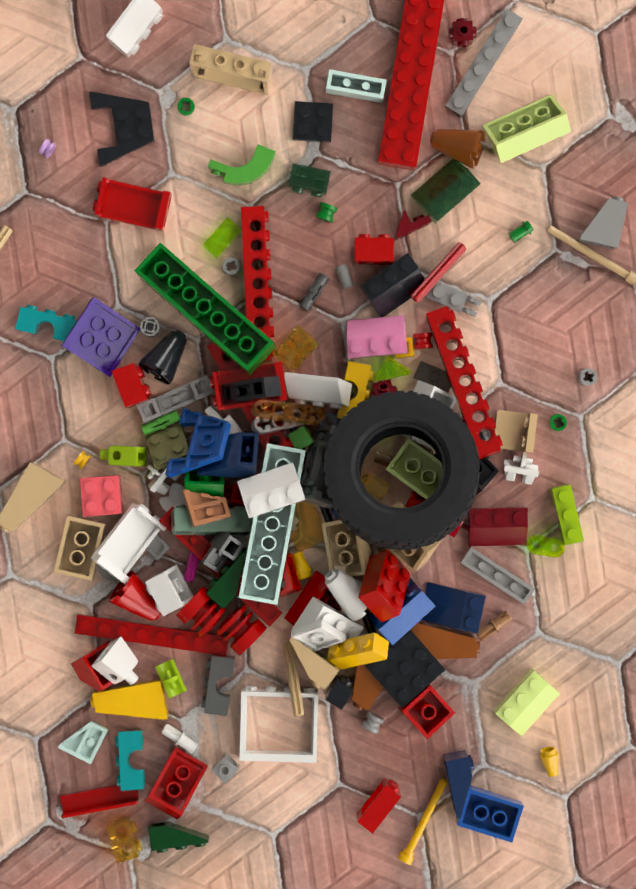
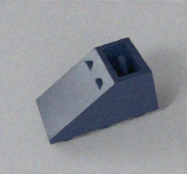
M238 432L229 434L223 459L198 468V475L248 478L257 475L259 433Z

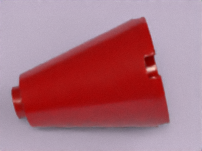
M128 572V581L125 584L119 582L109 597V602L149 621L158 620L162 613L157 610L153 596L148 593L146 585L135 572Z

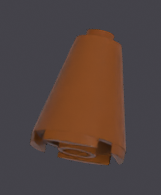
M437 129L436 132H432L430 143H432L434 149L475 169L483 151L481 141H485V131Z

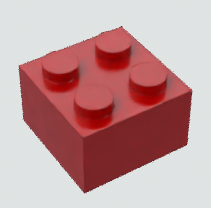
M359 234V237H355L354 265H391L394 262V238H390L389 234H379L377 238H370V234Z
M132 363L112 371L125 408H131L150 400L149 396L152 395L149 385L144 384L143 378L145 374L140 366Z
M430 684L403 708L401 706L397 707L426 739L430 738L455 714L452 708Z

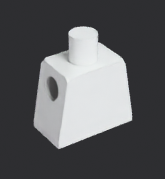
M122 637L111 641L91 665L113 684H117L125 679L132 685L139 678L132 671L137 665L138 660Z

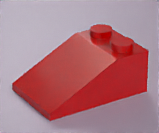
M175 747L144 801L171 817L179 819L183 815L208 765Z

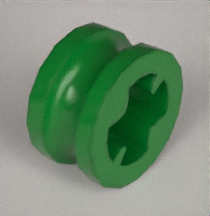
M190 98L180 99L178 102L179 113L189 116L194 112L195 105ZM183 102L191 104L190 111L186 112L185 110L184 112L181 110Z
M554 414L550 418L549 424L553 430L562 431L567 426V420L561 414ZM561 417L562 427L555 428L553 420Z

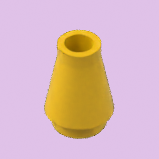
M303 551L292 554L299 581L311 578V572L313 571L304 557Z
M552 746L542 748L539 756L547 776H557L559 774L558 751Z

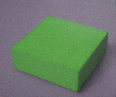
M306 425L288 434L296 449H303L314 442Z

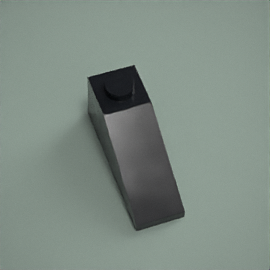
M279 376L262 377L221 385L223 404L282 396Z

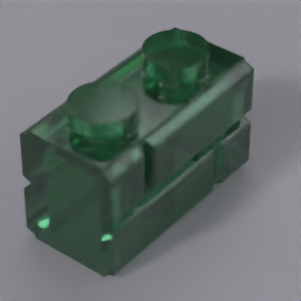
M293 163L288 187L292 189L293 193L303 194V191L310 192L312 197L322 198V195L326 196L331 171Z

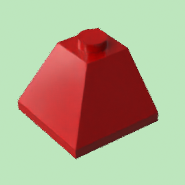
M110 641L105 642L71 663L79 679L99 692L113 683L91 665L108 646Z

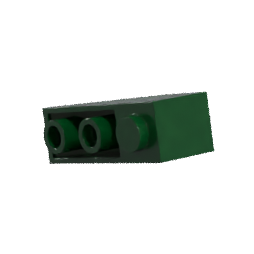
M248 548L240 551L230 565L226 564L219 573L221 575L219 578H213L207 585L209 589L206 594L223 609L237 595Z
M169 821L150 824L148 827L151 851H156L157 853L166 852L170 848L183 850L190 845L203 847L206 843H209L210 839L209 835Z

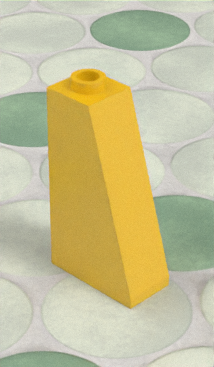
M161 679L107 688L101 692L96 690L90 697L91 707L95 708L96 713L162 720L169 717Z

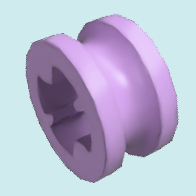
M47 138L41 145L39 154H45V157L49 158L56 147V143H50V140Z

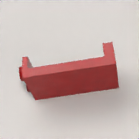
M103 177L102 181L98 182L97 192L99 196L98 200H94L92 209L97 217L164 232L172 198L171 192L164 190L162 192L109 180L106 177Z
M282 361L260 365L251 375L242 368L214 371L213 376H210L211 388H215L216 395L212 396L214 407H218L219 411L288 401ZM279 376L282 396L223 404L221 385L262 377Z

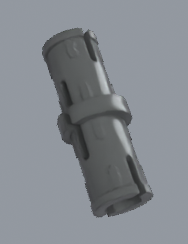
M319 272L311 287L307 288L308 292L299 305L310 311L316 299L322 295L321 291L330 279Z

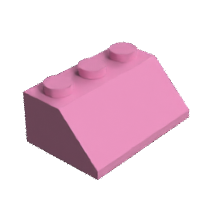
M405 315L347 321L348 358L408 354Z

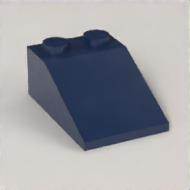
M428 582L425 594L434 603L435 607L421 620L478 634L486 596L482 593Z
M465 750L443 754L453 808L457 818L462 816L472 779L471 770H475L471 755H467Z

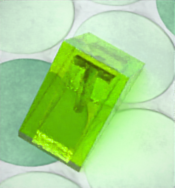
M388 355L374 375L373 382L410 375L412 371Z

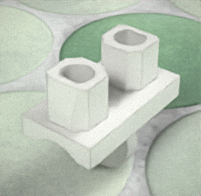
M522 452L521 457L514 456L513 460L504 459L505 480L515 481L516 473L523 474V483L532 485L535 477L539 475L538 465L532 464L533 459L526 458L527 452Z
M149 464L147 468L150 470V473L147 477L151 482L147 486L154 493L157 491L165 495L170 488L169 485L163 482L167 477L165 475L167 467L155 470ZM180 475L172 477L171 479L175 481Z

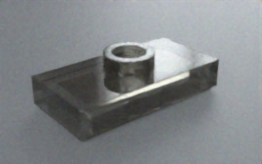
M420 361L413 378L449 393L451 384L446 371Z

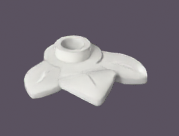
M173 483L169 490V496L159 498L160 505L166 512L172 506L176 508L178 505H186L182 494L185 488L181 484Z

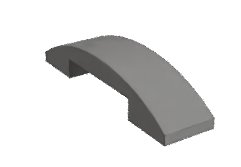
M205 375L136 406L143 422L146 423L215 392L211 388L208 376Z

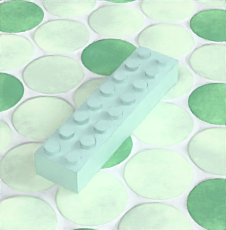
M267 443L262 473L293 463L300 481L306 450ZM296 503L253 517L239 598L278 604Z

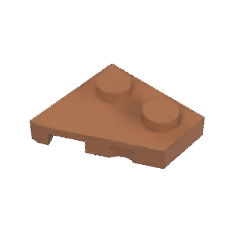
M187 489L182 491L192 527L231 517L225 497L190 492Z

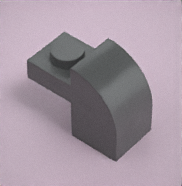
M225 531L220 532L209 542L211 547L201 562L218 573L228 557L233 561L236 559L245 544Z

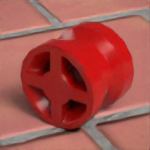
M432 333L413 334L416 342L414 350L433 348L430 339Z

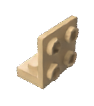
M497 410L495 434L501 437L503 443L501 449L533 453L538 414Z

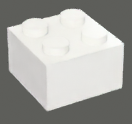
M177 564L145 582L148 593L153 596L155 606L163 616L181 608L194 597Z

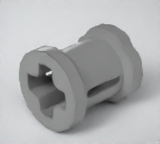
M590 368L583 369L578 373V382L585 386L593 385L597 381V373ZM584 373L591 374L590 382L588 380L584 381Z

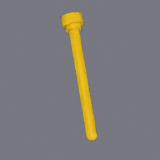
M445 778L440 779L407 848L400 851L397 857L406 864L411 865L414 860L413 851L447 784Z

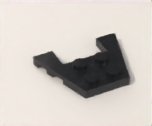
M89 92L92 110L112 108L117 146L97 149L100 167H104L155 141L149 102Z

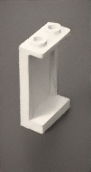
M131 504L90 558L124 584L129 579L127 573L158 532L166 530V527L159 521L160 518L156 515L151 516L148 513L150 510L143 504Z

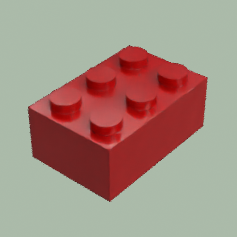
M388 549L369 557L358 598L381 622L400 615L410 578L409 571Z

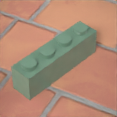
M178 505L171 511V535H217L224 531L230 535H248L251 532V518L248 517L244 506H234L233 509H229L230 518L192 527L186 505Z

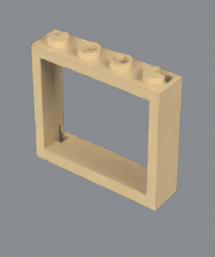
M194 44L189 62L194 78L269 95L273 78L271 62ZM199 69L205 70L204 76L198 74ZM261 83L264 86V90L260 89Z

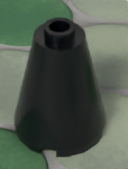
M179 330L169 332L140 360L138 365L147 374L151 373L154 375L156 380L167 385L171 384L187 344L186 335Z

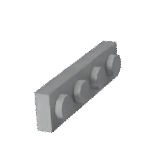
M471 546L460 562L524 605L535 590Z

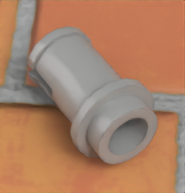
M346 264L335 268V274H338L342 289L354 285L348 271L349 267Z

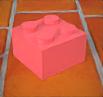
M121 475L80 478L83 517L124 513Z

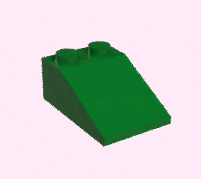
M197 468L185 473V490L224 497V477L199 476Z

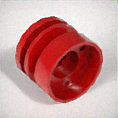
M204 586L176 614L184 624L191 619L195 621L191 627L192 631L198 625L201 627L196 634L199 638L214 628L222 619L227 609L226 607L224 609L221 607L217 611L215 607L218 604L216 602L212 604L208 602L210 597L206 594L208 590Z
M245 605L233 610L223 620L216 632L219 636L225 631L228 632L223 638L224 641L229 640L231 637L235 639L230 647L239 656L267 629L259 619L252 623L248 621L253 614L251 611L245 616L242 615L247 609Z

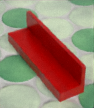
M116 784L61 795L60 799L63 810L61 817L63 819L138 804V790L121 791V787H118Z

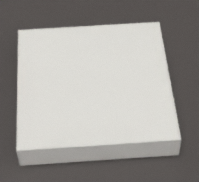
M323 620L291 630V637L314 651L346 641V634Z

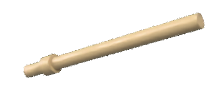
M549 227L548 233L622 276L626 282L636 285V273L628 272L555 227Z

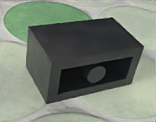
M336 675L325 693V700L342 710L354 690L352 680L344 675H341V677Z

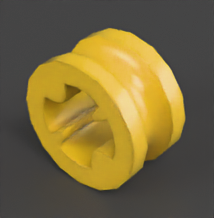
M82 451L73 464L78 465L79 469L82 470L91 456H87L85 451Z

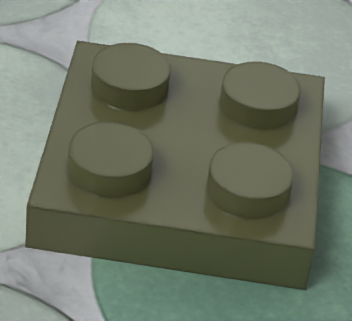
M180 424L145 437L155 470L167 467L169 459L187 457L189 445L184 429Z

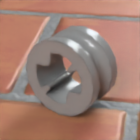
M227 258L223 262V270L228 275H235L240 270V263L235 258ZM233 261L236 263L235 266L237 268L236 270L232 269L230 272L227 270L228 267L226 265L227 263L231 264Z

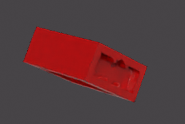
M384 778L356 813L357 822L373 834L401 798L399 785L392 779L388 781Z

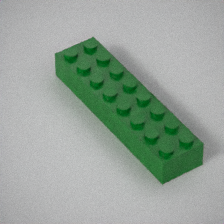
M161 242L134 270L141 280L249 375L276 348L275 343Z

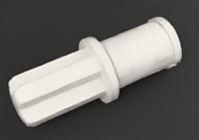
M166 724L162 729V734L174 741L176 746L177 744L191 754L198 746V743L184 735L185 732L181 733L170 724Z

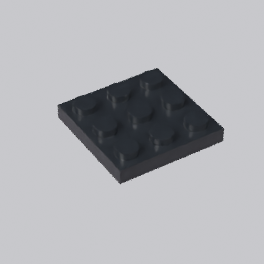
M411 630L394 645L389 642L386 660L364 664L402 708L446 670Z

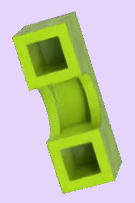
M566 484L549 488L552 504L558 516V529L562 544L566 546L583 542L584 538L571 485Z

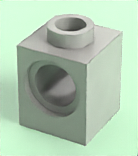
M225 753L213 765L211 771L226 784L239 770L240 765Z

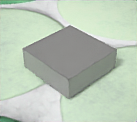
M157 534L145 550L158 561L171 546Z

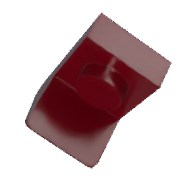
M404 209L396 232V240L431 224L430 216L424 217L421 214L413 218L414 222L411 223Z

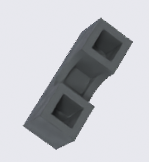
M212 654V658H208L206 669L210 670L209 677H205L204 689H207V695L203 696L201 705L202 708H205L204 713L227 716L230 694L221 693L217 688V681L223 677H233L235 656Z

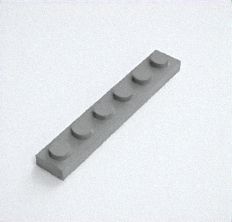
M506 9L445 108L462 117L523 18Z

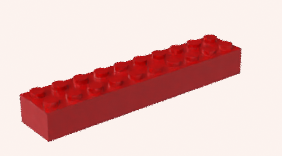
M405 0L377 165L412 171L416 170L444 0Z

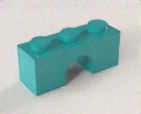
M27 304L26 308L20 307L15 329L37 335L39 326L44 322H50L54 327L53 339L64 341L77 320H75V316L64 314L63 317L57 316L56 311L45 309V312L37 311L38 307Z
M143 730L118 732V736H115V747L119 748V755H116V767H120V775H117V786L121 787V791L145 789V769H135L129 762L132 752L144 750Z

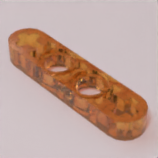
M262 399L256 401L251 406L252 415L258 419L317 425L325 418L324 410L321 407ZM261 405L262 409L270 408V410H265L262 413H260V410L257 409V407ZM276 406L283 409L284 413L282 416L276 415ZM294 409L301 411V418L294 417ZM314 412L316 413V415H319V418H317L316 420L314 416L306 417L307 414H312Z

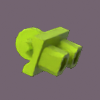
M174 659L155 666L169 698L187 691Z

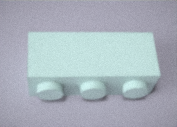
M329 69L326 93L382 103L387 80Z

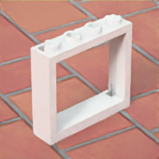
M246 686V689H242L239 761L316 763L318 691H315V688L304 687L303 690H300L301 697L312 698L311 751L246 750L248 696L291 697L289 687H284V690H276L274 686H266L265 689H257V686Z

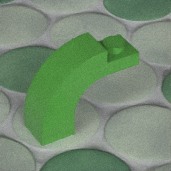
M258 144L252 159L244 166L230 167L210 159L208 168L213 175L222 177V174L225 175L223 179L225 184L233 186L247 185L259 180L267 173L274 161L276 151Z

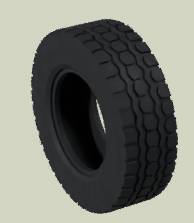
M394 391V393H381V396H372L369 400H364L357 404V407H353L346 413V416H343L328 440L323 460V474L326 491L332 507L343 524L351 532L361 537L362 540L381 548L413 550L440 541L461 524L474 503L478 489L480 468L475 440L465 422L456 412H453L454 410L446 404L444 405L443 402L435 398L432 399L431 396L422 393L420 395L418 392L408 391V393H404V391ZM395 435L414 436L428 443L438 454L443 468L442 478L435 492L422 503L407 508L390 507L378 502L365 489L361 481L362 464L370 449L385 438Z

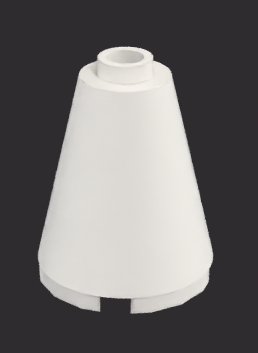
M338 569L330 570L325 576V584L346 616L352 621L364 617L367 614L364 611L368 607L358 598L362 582Z

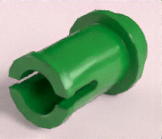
M523 221L522 225L509 232L508 235L516 243L527 234L531 235L534 229L529 221Z

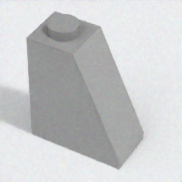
M616 196L606 200L578 237V241L614 250L617 249L628 202H624L623 198Z

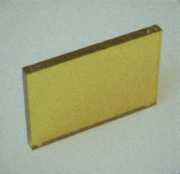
M302 501L296 503L294 515L299 520L297 523L299 527L290 535L297 548L296 550L301 552L324 541L322 521L314 505Z

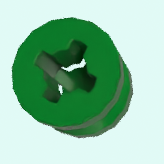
M320 202V209L315 217L322 221L333 223V215L337 212L338 208Z

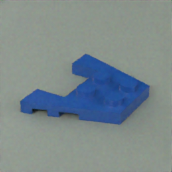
M183 408L179 424L182 427H195L187 457L169 459L165 475L169 478L222 460L231 424L228 421L212 416L208 417L200 412H192L187 408Z

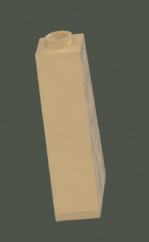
M30 462L0 513V529L7 533L9 531H16L66 481L38 464Z

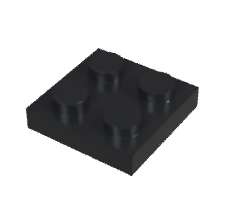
M295 101L293 141L331 143L333 103Z

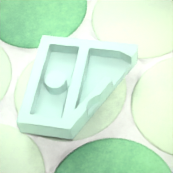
M90 721L63 741L58 748L91 764L109 729L94 721Z

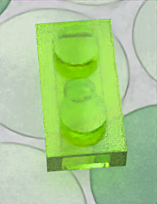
M227 217L202 246L215 258H218L240 234L242 229Z

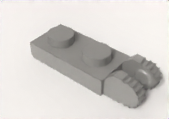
M437 282L425 297L443 306H448L457 312H464L476 317L477 312L463 307L465 302H471L476 306H480L482 301L440 282Z

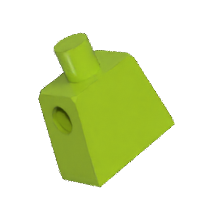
M109 446V449L100 450V460L108 461L109 465L147 466L148 447Z

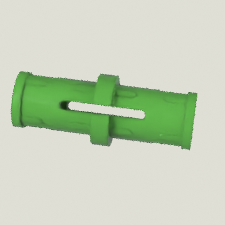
M174 410L142 424L141 427L145 436H148L160 429L165 430V427L180 421L177 410Z

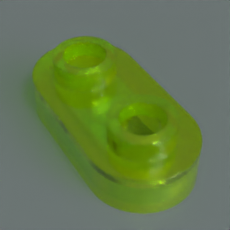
M532 535L526 542L528 551L537 555L557 558L565 551V545L557 538ZM534 541L539 542V546L537 548H534L532 546V543ZM553 544H556L558 547L556 551L551 550Z

